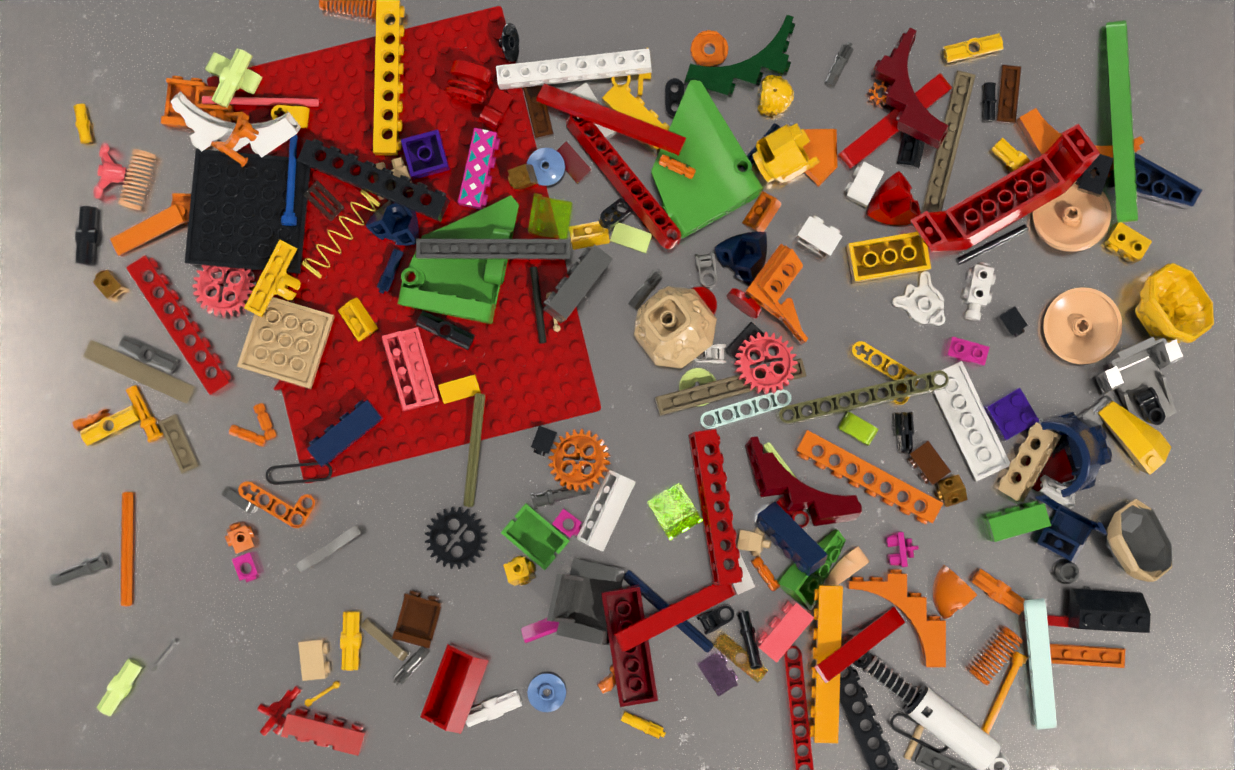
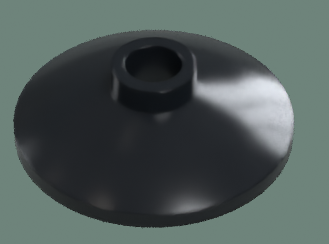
M507 23L504 26L502 36L499 39V46L509 62H514L519 54V35L512 23Z

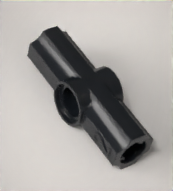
M80 206L79 224L75 230V242L77 243L76 264L93 265L94 248L98 242V229L96 228L97 207Z
M424 310L416 323V326L466 350H469L475 338L474 334ZM448 325L451 331L448 335L444 336L440 330L442 326Z

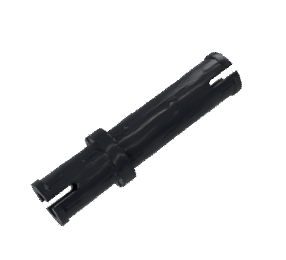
M748 611L740 612L737 615L741 626L740 634L744 639L750 669H760L763 665L750 613Z

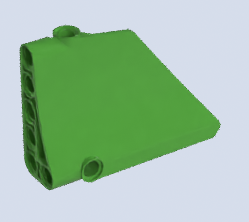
M691 80L668 130L686 137V142L679 156L660 149L651 170L663 206L661 207L679 228L681 239L751 202L764 189L751 169V162L702 82ZM666 155L671 160L673 158L686 164V167L694 168L696 172L693 178L689 179L684 174L681 175L668 169L667 166L659 165L661 156ZM737 166H743L746 171H739Z

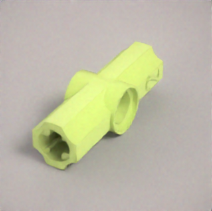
M236 49L229 65L223 69L220 75V83L211 99L213 102L228 108L235 91L239 90L243 84L244 73L253 57L251 54L244 50Z
M128 658L118 675H115L107 686V692L96 708L101 713L112 716L121 700L125 699L132 689V683L143 666L137 661Z

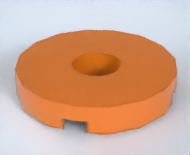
M707 30L699 33L691 43L690 52L692 59L699 66H720L728 55L726 39L717 31ZM712 45L715 48V52L713 54H706L704 47Z

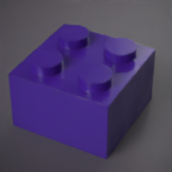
M439 130L401 139L410 176L413 180L450 170Z
M1021 388L1010 391L984 407L1002 441L1012 438L1036 422H1039L1037 415Z

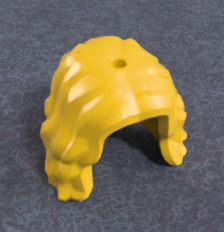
M767 75L761 81L763 84L758 111L760 115L773 117L787 110V107L790 106L794 99V90L788 81L781 76Z

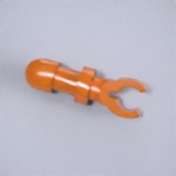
M105 408L99 410L96 414L87 415V418L73 421L74 429L77 432L81 431L90 424L93 425L96 421L109 417L110 413H107L109 410Z

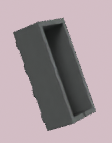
M596 245L592 248L587 247L578 257L581 261L579 263L576 261L568 270V278L564 277L555 287L558 291L556 293L552 292L544 301L546 306L543 310L559 323L568 318L613 259Z

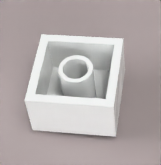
M809 216L794 240L827 260L843 236L839 234L840 231L835 227L830 226L829 228L824 225V221L819 217Z

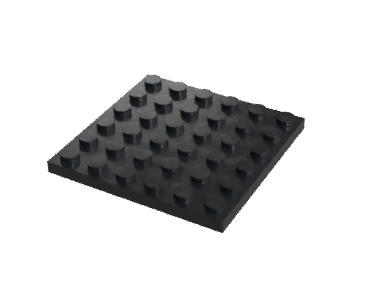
M196 149L184 263L263 271L278 241L282 240L297 248L287 273L301 274L311 168L297 161L298 158H296L293 213L297 217V225L286 226L281 224V216L286 212L289 157L265 155L261 158L259 154L239 153L245 158L248 157L245 166L241 167L240 163L221 151L203 150L201 152L200 149Z

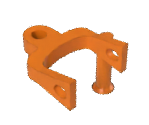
M227 112L225 116L233 120L236 125L225 142L212 141L211 145L230 156L243 167L247 163L248 157H243L234 151L233 148L240 138L246 137L250 141H254L259 131L252 128V124L248 122L249 116L244 112Z

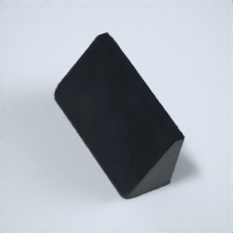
M903 132L897 164L919 168L925 142Z
M750 322L725 350L736 361L740 360L735 355L741 353L738 350L740 346L745 347L743 341L747 340L750 342L749 337L751 335L756 339L758 332L761 337H763L764 333L753 322Z

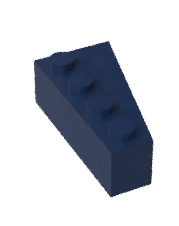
M1135 153L1137 196L1185 209L1195 205L1202 189Z

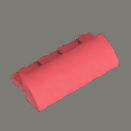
M418 327L382 336L402 410H412L439 402Z

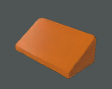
M762 191L742 223L755 232H764L781 207V202Z

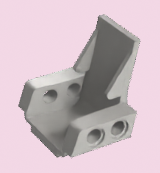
M1154 337L1107 359L1109 370L1096 377L1102 394L1104 395L1117 389L1124 408L1145 422L1134 401L1133 395H1139L1147 391L1149 387H1153L1158 395L1165 416L1169 417L1177 413L1167 378L1160 372V369L1183 359L1177 339L1167 343L1165 338L1155 341ZM1156 411L1151 414L1152 421L1157 418Z

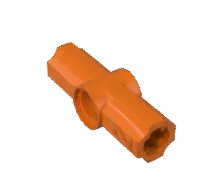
M979 568L970 582L986 592L987 596L997 603L1003 604L1015 614L1020 615L1024 611L1025 599L1012 591V588L999 579L996 580Z

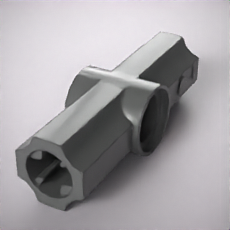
M124 335L119 343L118 350L169 374H172L175 370L178 359L127 335ZM150 349L152 352V356L150 359L146 360L144 357V353L146 350Z

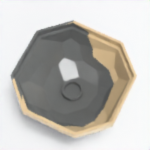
M1134 499L1114 513L1107 528L1106 546L1112 552L1115 563L1119 568H1122L1134 579L1146 582L1157 581L1173 568L1171 542L1153 509L1138 499Z

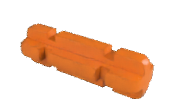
M662 155L659 160V165L667 166L668 169L681 175L684 174L689 179H692L696 172L694 168L686 167V164L673 158L671 160L666 155Z
M259 403L253 406L255 414H258L257 419L261 429L265 431L263 434L266 440L275 438L276 432L271 428L273 425L268 413H265V405Z
M231 425L229 429L230 435L238 436V438L251 443L255 442L258 446H264L266 442L264 436L257 435V433L244 428L240 429L236 425Z
M756 557L751 561L753 566L758 569L757 571L763 580L768 583L771 591L777 590L780 585L774 579L768 567L763 564L764 562L761 557Z

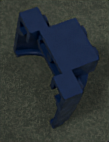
M1074 411L1041 422L1042 430L1054 429L1061 431L1059 432L1060 435L1067 434V440L1077 469L1071 472L1072 476L1076 475L1077 480H1073L1071 486L1061 490L1062 497L1064 498L1080 490L1095 486L1096 476L1101 465L1112 461V452L1107 447L1105 440L1107 438L1106 432L1101 427V424L1088 427L1079 421Z

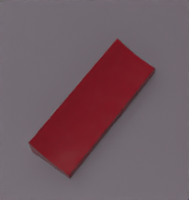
M637 584L601 592L620 707L658 701L649 640L622 652L614 637L616 632L645 618L640 585Z

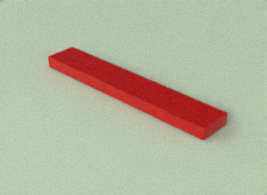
M895 607L891 608L814 668L825 683L829 682L905 623L904 619Z

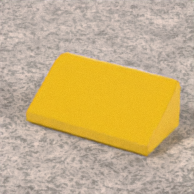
M599 221L569 227L573 250L610 243L608 229L603 228Z
M358 298L350 300L338 310L358 342L378 330V327Z
M476 375L438 385L444 404L481 393Z

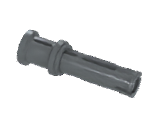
M588 485L586 486V491L579 487L578 492L574 490V487L571 490L564 487L557 490L546 489L545 492L537 494L531 493L535 510L539 506L547 504L551 506L560 500L590 494Z
M100 552L96 557L85 558L78 565L49 575V579L55 587L81 575H92L94 571L102 568L107 569L109 568V561L105 553Z

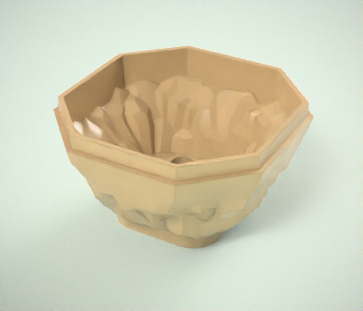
M668 286L659 290L638 309L634 337L655 365L683 368L713 345L717 318L694 289Z

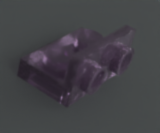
M715 651L697 663V665L719 697L734 686H738L736 681L739 678L733 669L729 671L726 667L728 661L722 653L718 655Z

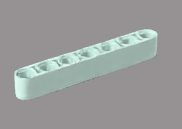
M1044 598L1024 600L1036 730L1056 728L1057 721L1046 603Z

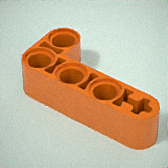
M245 481L238 488L241 497L293 528L304 527L318 505V500L314 495L306 494L301 496L294 506L253 481ZM251 486L250 489H251L253 492H259V493H258L257 495H255V494H253V493H247V494H246L247 490L245 489V487ZM264 494L269 496V503L267 505H263L261 502V497ZM307 497L313 503L310 508H306L303 504L304 499ZM280 504L286 507V512L283 515H280L277 511V507ZM296 514L302 516V523L300 525L294 523L293 518Z

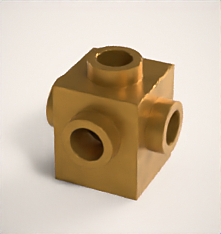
M959 474L937 482L938 490H936V495L939 501H943L945 507L968 500L966 487Z

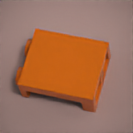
M181 76L166 78L168 87L164 116H161V124L163 126L192 129L186 125L182 115L173 109L170 101L176 94L182 92L188 100L195 104L196 86H208L202 82V79L191 78L190 81L183 80L184 78Z

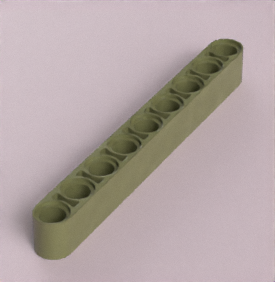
M942 370L785 406L780 410L779 417L785 424H796L941 390L948 386L949 378L947 373ZM943 375L946 378L945 383L942 385L936 384L934 382L935 377ZM921 379L925 380L926 387L924 389H917L915 386L916 382ZM900 384L907 386V391L903 394H899L896 391L897 386ZM882 388L888 390V395L885 398H879L877 394ZM862 393L869 395V400L865 403L859 401V395ZM844 397L850 399V404L847 407L840 405V400ZM824 402L831 403V409L827 412L821 409V405ZM806 406L812 407V413L809 416H804L802 413L803 408ZM788 410L794 413L791 420L784 419V413Z

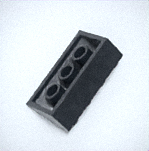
M1071 588L1068 627L1085 630L1150 633L1151 613L1143 593Z

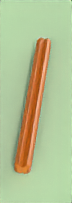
M122 492L121 606H131L133 492Z

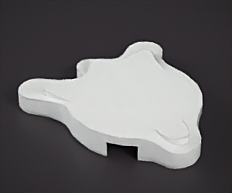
M927 271L920 273L918 287L908 284L904 295L897 296L892 300L893 306L904 309L918 323L940 326L945 322L944 298L933 287L930 273Z

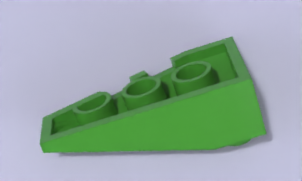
M835 529L818 543L828 554L826 563L810 576H807L794 563L778 583L786 594L809 611L817 603L814 600V589H818V584L823 585L825 579L828 578L832 563L837 561L846 540L839 530Z

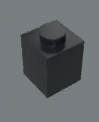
M1016 306L1011 307L996 317L1008 337L1014 335L1016 338L1024 333L1025 330L1023 328L1028 326Z
M539 426L531 445L534 448L533 452L542 456L545 453L550 454L557 432Z

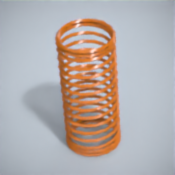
M319 0L320 11L326 10L328 12L330 10L340 14L343 12L344 15L347 13L348 16L350 14L352 16L356 15V17L360 15L361 18L364 16L365 18L368 17L369 19L376 20L377 0H373V3L372 0H364V5L363 0H360V3L359 0H347V3L346 0H334L333 10L331 9L333 0ZM350 1H351V10H350V12H348L349 5H350ZM354 2H355V11H354V14H353L352 10H353ZM367 2H368L367 15L365 16V11H366ZM371 4H372V14H371V16H370V15H369V12H370Z
M1006 626L1002 629L1004 633L999 632L1001 636L996 635L998 640L994 639V642H991L992 646L988 645L989 649H985L987 653L983 652L984 656L980 655L982 660L977 659L979 663L974 662L977 667L972 666L968 670L986 686L990 682L982 674L990 680L993 679L985 671L996 677L987 667L998 674V671L989 663L1001 670L991 659L1002 667L1004 665L994 656L1007 663L996 652L1009 660L998 648L1010 657L1012 655L1001 645L1015 653L1003 641L1018 650L1005 637L1019 647L1018 643H1024L1018 635Z

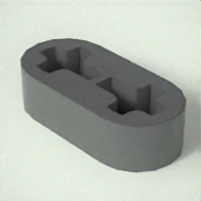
M226 486L221 493L226 499L250 514L256 508V505L241 497L237 491L229 486Z

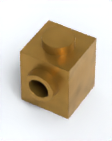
M524 164L508 170V181L514 189L522 190L538 184L533 165Z
M108 269L98 272L95 275L96 279L92 281L106 299L111 301L126 289L114 273Z

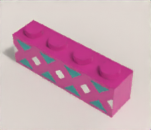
M474 128L458 204L461 206L482 210V206L487 204L488 194H485L486 188L490 187L492 176L489 175L490 169L495 167L496 157H493L495 149L498 150L500 145V138H498L496 132Z

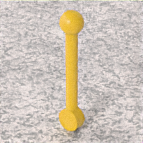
M334 681L332 686L328 687L327 689H325L318 695L314 696L313 698L306 699L305 705L309 707L313 704L315 700L322 697L332 689L339 688V682Z

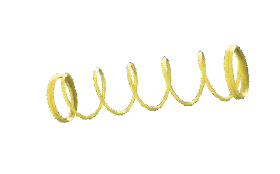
M361 189L360 193L366 197V199H367V200L369 201V203L372 205V207L374 208V210H373V209H370V208H368V207H366V206H363V205H361V204H359V203L350 202V205H351L352 209H353L354 212L357 214V216L360 218V220L362 221L363 224L358 223V222H356V221H354V220H352V219H350V218H347V217H345V216H339L340 222H341L342 225L345 227V229L348 231V233L350 234L351 238H349V237H347V236H344V235H342V234H340V233H338V232H336V231L328 230V235L330 236V238L332 239V241L335 243V245L338 247V249L340 250V252L335 251V250H333V249H330V248H328V247H326V246H324V245L316 244V247H317L318 251H319L320 254L323 256V258L326 260V262L328 263L329 266L323 265V264H321V263H319V262H317V261H314V260H312V259H309V258H305V261L301 262V264H302L303 266H305L308 270H310V271H311L313 274H315L318 278H321L322 275H321L318 271H316L313 267H311V266L308 264L307 260H310V261H312V262H314V263H316V264H319V265H321V266H323V267H327V268L330 267L329 261L326 259V257H325V256L323 255V253L320 251V249L318 248V246L324 247V248H326V249H328V250H330V251H333V252H335V253H338V254L342 253L340 247L338 246V244L336 243V241L333 239V237L330 235L329 231H330V232H333V233H336V234H338V235H340V236H342V237H344V238H347V239H350V240L353 239V236H352L351 232L348 230V228H347V227L345 226V224L342 222V220H341L340 217L345 218V219H347V220H349V221H352V222H354V223H356V224H358V225H364L363 219L360 217V215H359V214L357 213V211L354 209L352 203H353V204H356V205H359V206H361V207H363V208H365V209H368V210H370V211H376V209H375V207H374L373 204H375L377 207H379L380 203H379L377 200H375L371 195H369L366 191H364L363 189Z

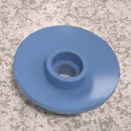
M552 148L537 149L530 155L527 161L528 165H533L538 184L542 186L557 183L565 171L563 157ZM545 162L549 164L547 169L542 168V164Z
M549 673L540 674L529 684L527 691L530 704L538 711L552 712L560 708L564 703L566 688L563 681L556 675ZM544 689H549L551 694L548 696L544 695Z

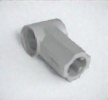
M1106 395L1092 408L1090 407L1084 411L1078 419L1088 427L1102 425L1104 422L1098 412L1114 400Z

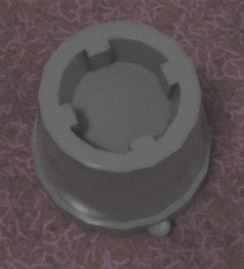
M1062 559L1054 564L1051 574L1058 582L1070 584L1079 577V568L1075 563Z

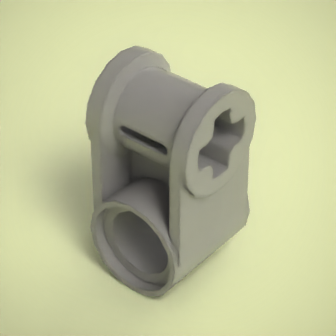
M714 251L704 255L695 254L700 285L707 289H712L717 283ZM710 275L713 277L714 282L706 284L703 281V277Z

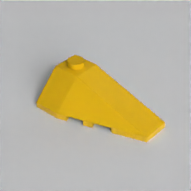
M1111 401L1098 412L1099 416L1140 471L1151 475L1165 463L1171 446L1161 432L1114 401Z

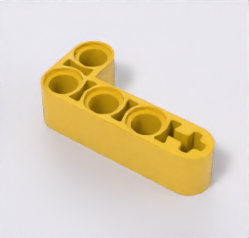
M863 341L854 343L850 348V354L854 359L891 381L904 379L906 375H917L912 370ZM862 346L863 352L869 353V351H871V353L867 356V359L865 360L864 358L866 357V355L863 353L857 355V350L855 349V347L858 348ZM873 355H877L881 359L880 364L877 366L871 362ZM890 365H894L897 368L895 375L888 373ZM900 384L897 386L896 391L905 393L907 386ZM910 397L903 398L901 402L894 400L891 401V403H893L894 405H903L908 401Z

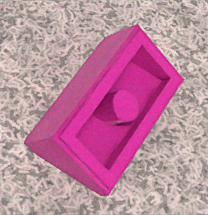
M546 618L522 627L521 632L524 642L528 643L557 632L559 622L547 621Z

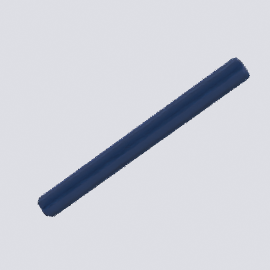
M628 570L624 574L623 579L630 586L640 585L641 595L657 610L669 606L666 601L632 571ZM687 620L676 625L705 652L708 653L714 647V644Z

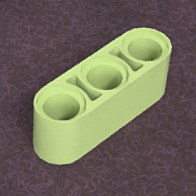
M213 52L205 70L220 78L223 69L229 65L231 60ZM246 69L244 73L245 78L240 89L254 95L263 77Z

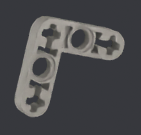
M356 525L351 527L323 548L296 563L295 567L299 573L307 570L360 535V530Z

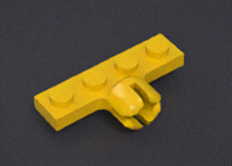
M282 240L278 241L244 307L245 309L263 317L274 295H279L287 300H292L297 293L287 288L290 286L299 290L301 283L298 279L288 275L287 269L297 248Z

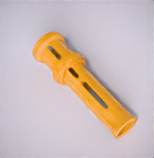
M137 385L127 388L125 391L140 418V427L144 429L148 437V443L162 438L164 435L160 433L156 425L157 420L151 417Z

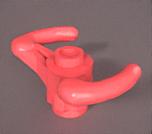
M107 142L102 143L99 151L102 165H98L97 176H100V180L93 190V195L96 199L101 198L103 189L109 183L123 182L126 167L113 163L107 153L110 149Z

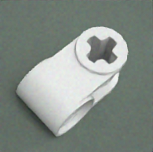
M713 344L703 352L704 356L702 359L695 358L692 361L695 363L726 364L724 353L726 344Z

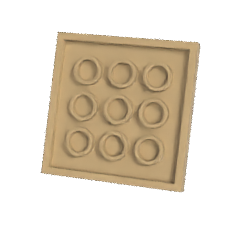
M273 297L263 317L254 314L237 367L311 389L335 316Z

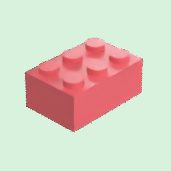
M794 600L791 603L788 601L781 609L783 613L779 618L775 616L769 623L770 628L768 631H763L756 639L758 641L757 646L776 663L814 619L812 615Z

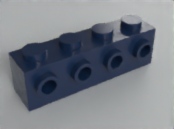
M369 400L358 402L354 406L355 410L352 413L346 412L339 418L340 422L336 426L330 425L324 430L326 434L321 438L317 436L309 442L310 447L307 450L321 467H325L384 419Z
M776 501L758 513L756 521L758 528L770 537L773 544L778 545L783 550L787 558L792 559L796 563L797 568L801 572L810 576L826 563L828 554Z

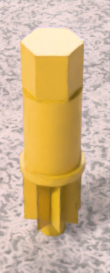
M624 712L621 718L622 722L659 739L660 736L664 738L666 734L663 731V727L636 715Z

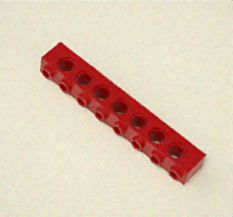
M142 256L127 266L126 269L209 395L215 396L233 384L230 380L232 378L230 372L226 368H222L220 357L216 352L212 353L209 348L211 346L209 340L201 336L199 325L195 320L191 321L188 316L190 315L189 310L178 301L180 298L175 289H170L168 278L164 273L160 274L157 267L159 265L153 257ZM152 272L154 278L152 281L147 282L146 275ZM159 288L164 289V295L161 298L156 296V291ZM169 304H173L175 307L174 312L171 314L167 313V306ZM183 319L185 321V327L179 330L177 328V323L179 320ZM193 335L196 338V342L190 346L187 340ZM204 351L206 353V359L200 362L198 360V354ZM215 367L217 374L211 378L208 371L210 368Z
M716 429L693 432L689 434L714 587L742 582L743 571L739 567L738 559L740 558V552L736 548L735 543L737 535L732 525L733 512L729 507L730 494L726 490L727 476L722 466L724 458L719 448L720 436L717 434ZM705 446L710 448V455L705 453ZM708 465H711L713 467V474L709 473L707 469ZM711 484L717 487L716 493L712 492ZM715 503L720 506L719 512L714 509ZM718 522H721L723 525L722 531L717 528ZM721 541L726 543V550L721 548ZM725 560L730 564L728 570L724 567Z

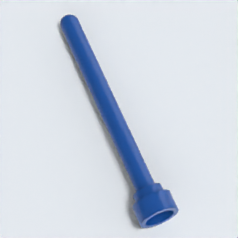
M297 135L291 137L289 143L286 212L281 216V224L286 226L297 225V217L293 213Z

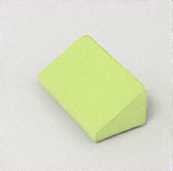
M617 223L610 241L646 253L652 234Z

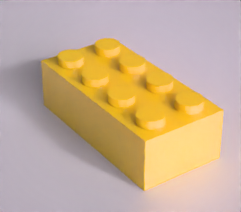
M918 232L853 242L846 245L852 283L931 269L928 247Z

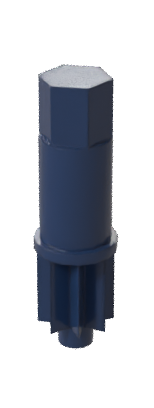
M393 250L377 285L380 288L379 293L384 294L385 291H389L404 254L402 251Z

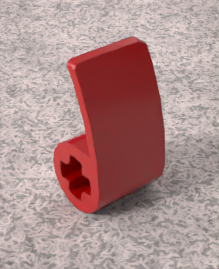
M496 88L488 105L481 112L479 120L496 129L513 98L512 95Z

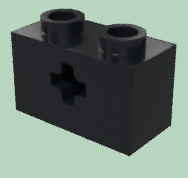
M1100 154L1076 180L1075 184L1079 185L1077 190L1100 197L1114 158ZM1093 169H1095L1096 174L1098 175H1096L1094 178H1091V174L1088 172H1091Z

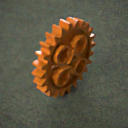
M575 429L573 430V435L566 432L565 439L559 436L561 442H554L557 448L550 450L554 453V456H548L553 461L548 466L554 468L550 473L556 475L555 481L561 480L560 485L562 487L567 484L566 488L568 490L574 487L576 492H578L579 487L586 491L587 485L593 489V482L599 485L598 478L605 479L602 473L609 472L605 465L611 464L610 461L606 460L611 455L605 452L609 448L606 445L602 446L604 440H598L599 436L597 434L592 436L590 430L585 435L583 429L580 430L579 434ZM575 446V451L572 454H567L569 447ZM591 447L594 448L593 453L587 456L586 450ZM580 457L585 460V461H579V464H578L576 461H574V460H579ZM563 458H569V459H574V460H565V461H563ZM588 460H590V461H591V460H596L595 463H590V462H587V461H588ZM573 465L572 471L565 473L566 467ZM591 466V472L585 475L584 469Z

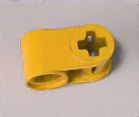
M276 105L271 111L273 119L278 118L277 114H280V111H283L284 114L290 112L301 128L308 127L309 108Z

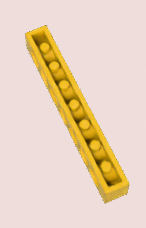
M400 0L376 1L373 153L375 155L398 156V150H402V142L399 139V131H402V120H399V112L403 111V102L399 101L400 93H403V82H400V74H403L404 67L403 63H400V55H404V44H401V36H404V25H401V17H405V7L402 6ZM389 17L395 18V22L392 25H387L386 20ZM388 36L395 37V41L392 44L385 43ZM393 55L395 59L391 63H386V56ZM393 74L394 79L391 82H386L384 80L385 76ZM387 93L394 94L391 101L384 100V96ZM386 112L393 113V118L391 120L384 119V114ZM386 131L393 132V136L390 139H384L383 134Z

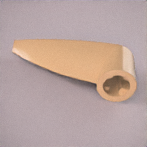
M859 546L847 553L835 565L825 585H839L870 562Z

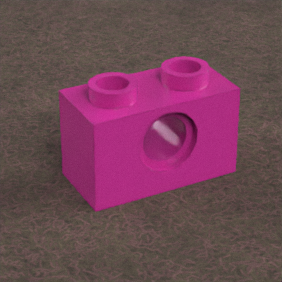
M950 337L944 356L981 367L985 366L990 347Z

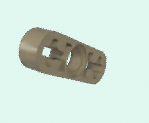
M366 618L361 624V627L399 660L404 661L409 655V652L392 639L390 635L371 619Z

